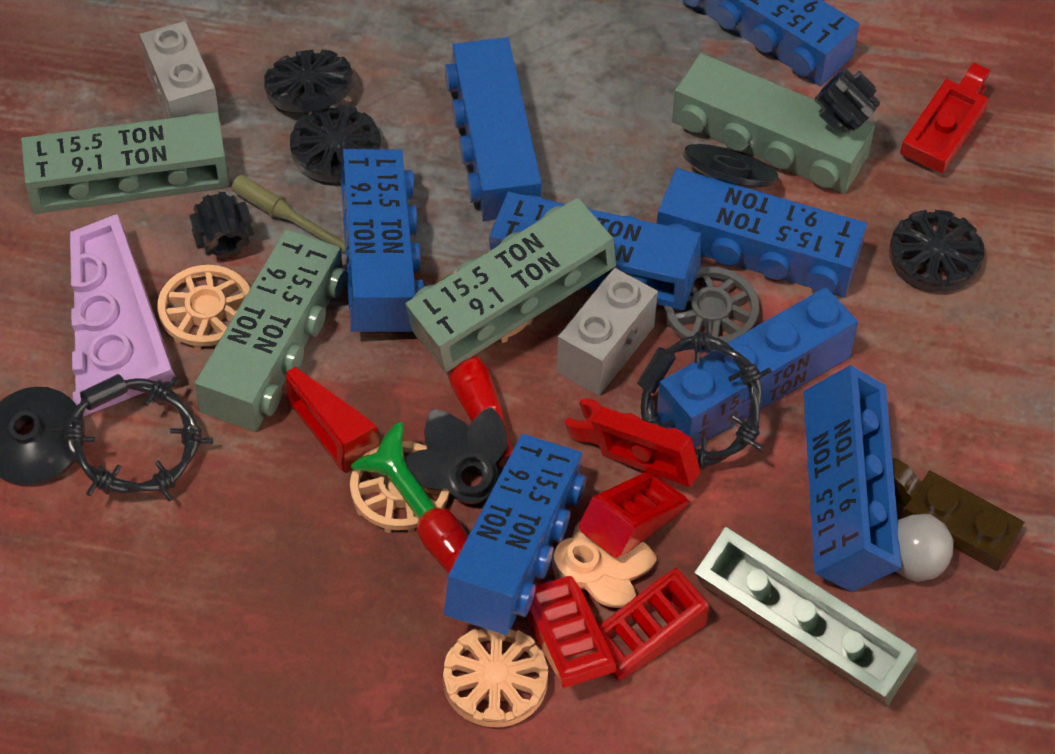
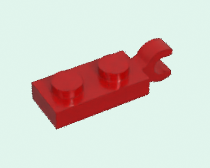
M973 62L959 84L945 79L902 141L900 154L943 174L986 111L989 98L983 96L987 87L984 82L991 70Z
M584 398L579 402L583 416L587 418L586 420L577 421L567 417L564 421L568 434L573 440L599 445L604 457L687 487H691L701 473L691 437L678 429H667L644 421L635 414L621 413L604 406L601 407L599 402L589 398Z

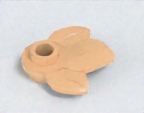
M578 522L572 538L561 541L553 552L552 566L555 578L573 576L580 589H586L598 603L612 608H622L636 597L634 587L630 581L643 576L652 569L657 561L655 553L646 543L642 542L630 552L619 558H614L581 533L579 530L580 522Z

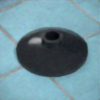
M691 144L684 149V159L707 177L745 188L768 187L777 183L779 176L777 171L765 162L750 155L708 144Z
M28 387L18 390L0 401V479L17 486H37L58 478L73 465L75 460L70 454L67 444L63 442V432H51V426L64 427L72 411L76 408L77 405L70 397L59 390L49 387ZM82 417L81 425H82L83 428H84V431H83V432H84V436H85V422H84V419H83V417ZM34 423V428L30 433L20 435L21 430L25 426Z

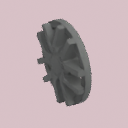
M707 266L699 268L696 279H700L703 288L697 290L693 285L685 310L691 311L674 314L673 310L679 309L664 306L666 325L671 327L683 339L694 336L696 332H700L702 327H706V321H711L712 336L728 343L753 329L759 315L758 296L751 284L739 274L720 267ZM710 277L727 281L719 287H714ZM736 286L743 291L733 297H730L728 294ZM749 301L751 312L740 308V306ZM730 318L745 323V325L741 327L730 320ZM694 324L693 330L690 331L683 325ZM719 329L729 335L718 337Z

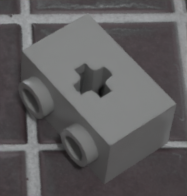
M186 21L140 33L146 73L165 118L218 112L214 84Z
M614 268L558 336L556 372L600 396L654 328L658 291Z

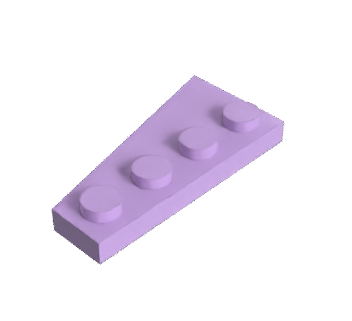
M118 214L70 232L71 286L74 290V308L71 309V322L75 331L72 371L75 374L76 383L73 401L78 405L81 401V391L116 374H120L124 380L144 378L153 381L161 379L163 382H170L175 373ZM128 389L127 393L90 411L85 409L83 417L145 392Z

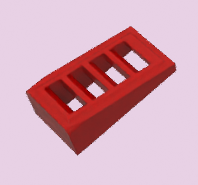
M294 367L286 371L288 403L341 471L348 473L352 470L351 465L359 457L379 446L378 427L372 421L298 368Z
M644 472L593 496L579 523V530L612 557L619 558L633 550L684 511L689 500L659 476Z
M674 568L660 577L598 626L616 663V672L611 674L618 682L707 625L709 613L707 601L678 568ZM670 600H671L672 603L678 608V610L681 612V614H680V613L675 609V607L670 603ZM656 610L667 625L661 628L650 615L651 612ZM637 623L649 639L643 642L630 626ZM617 634L632 651L627 657L623 655L611 640Z
M566 576L536 585L533 601L526 615L527 624L562 687L567 688L616 672V663L574 577ZM590 650H591V652H592V653H590V654H587V655H584V656H580V657H577V658H574V659H571V660H568V661H566V659H565V658H568V657H571V656H574V655H578V654H581V653H584V652H587V651H590Z

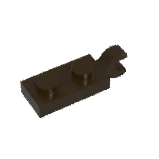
M892 458L896 501L906 506L901 519L918 514L934 516L945 523L953 538V548L998 571L1019 536L1025 521L930 470L923 481H921L907 464Z

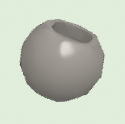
M930 514L911 515L898 520L901 569L895 572L907 580L916 582L937 578L943 573L953 558V538L945 523Z

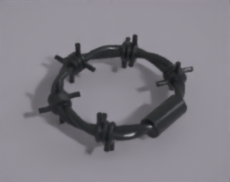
M706 321V333L696 332L694 336L686 337L666 349L658 347L637 382L643 388L640 404L642 420L664 428L673 425L674 422L672 420L662 424L660 417L655 416L651 393H656L660 381L664 379L676 359L675 353L694 349V363L700 364V352L710 353L712 350L728 355L734 360L739 371L729 376L728 379L731 382L740 377V380L743 381L742 384L747 385L752 410L746 422L736 415L732 417V420L741 426L735 433L736 439L725 450L708 452L707 438H702L701 449L694 448L699 467L704 470L709 465L719 463L743 450L748 444L761 452L764 447L754 441L760 434L759 422L762 403L760 379L771 373V368L769 367L760 372L757 364H752L728 343L713 337L711 334V321Z
M116 374L80 392L81 401L72 411L64 427L51 426V432H63V442L67 444L73 459L81 466L89 479L93 481L86 492L88 496H91L97 487L98 490H102L106 495L110 491L116 493L159 491L164 494L168 502L173 499L168 490L175 487V482L181 477L188 464L194 458L198 446L201 443L213 444V438H202V429L197 426L193 414L182 403L175 392L172 391L173 386L178 380L177 377L174 376L170 382H163L161 379L153 381L144 378L124 380L120 374ZM128 389L149 393L150 395L144 402L145 406H149L152 400L159 401L160 403L165 401L177 408L184 426L182 429L170 428V434H182L181 442L184 445V452L180 463L168 470L164 468L159 460L156 461L155 464L160 471L153 474L151 480L143 483L115 478L122 468L118 464L112 473L109 470L106 471L103 466H98V469L87 462L81 444L82 442H95V437L84 436V428L81 422L85 409L90 411L127 393Z

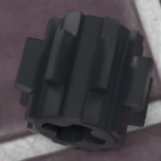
M844 68L815 97V102L821 107L818 111L820 113L819 116L834 131L842 127L848 134H851L862 126L879 107L880 100L874 96L877 91L875 89L876 86L861 71L853 75L847 68Z
M219 192L211 196L208 194L202 197L203 200L200 204H195L194 206L195 213L189 216L197 248L205 247L206 253L209 256L214 254L217 255L218 259H225V256L240 254L241 249L249 245V237L254 235L251 226L252 218L247 203L245 201L239 203L235 195L230 197L226 192Z

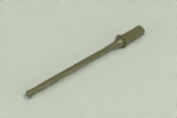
M242 174L234 180L231 187L232 192L269 213V217L290 220L325 242L341 247V251L345 253V242L296 213L286 203L284 196H277Z

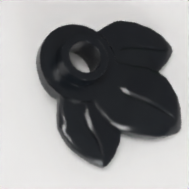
M489 407L482 411L468 426L464 421L447 412L432 409L429 412L424 430L427 449L408 455L405 458L407 468L418 483L427 489L448 490L455 499L467 504H476L487 500L498 480L496 464L507 448V434L499 414L492 407ZM473 470L481 475L482 480L476 486H467L461 479L462 475L467 471Z

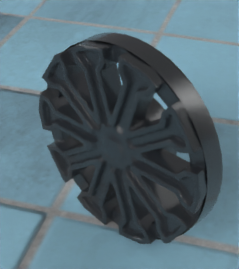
M314 49L295 52L296 56L290 58L287 55L273 63L274 67L272 69L269 68L264 75L265 92L270 103L277 108L290 112H312L328 108L344 99L350 93L354 84L350 62L344 56L340 58L338 53L330 50H321L320 53H314Z
M342 104L338 105V108L328 107L312 111L308 116H302L295 123L294 130L290 134V151L295 165L307 176L324 182H341L343 149H364L362 147L381 149L379 129L372 117L365 112H358L355 107ZM333 119H338L336 125H333ZM318 159L321 160V162L317 163L315 166L311 164ZM332 165H340V170H332Z
M935 209V212H927V210L914 212L907 219H902L893 232L889 246L891 263L904 280L918 288L933 292H949L960 289L975 279L982 266L984 242L981 236H978L976 233L977 229L965 218L959 219L950 211ZM930 224H937L936 232ZM947 227L954 229L948 234H946ZM965 237L968 241H960V240ZM899 240H905L909 243H902ZM965 254H972L975 257L971 258ZM905 256H915L910 260L902 259ZM956 266L966 270V272L958 271ZM920 268L927 271L923 275L916 273ZM937 273H945L947 279L941 280Z

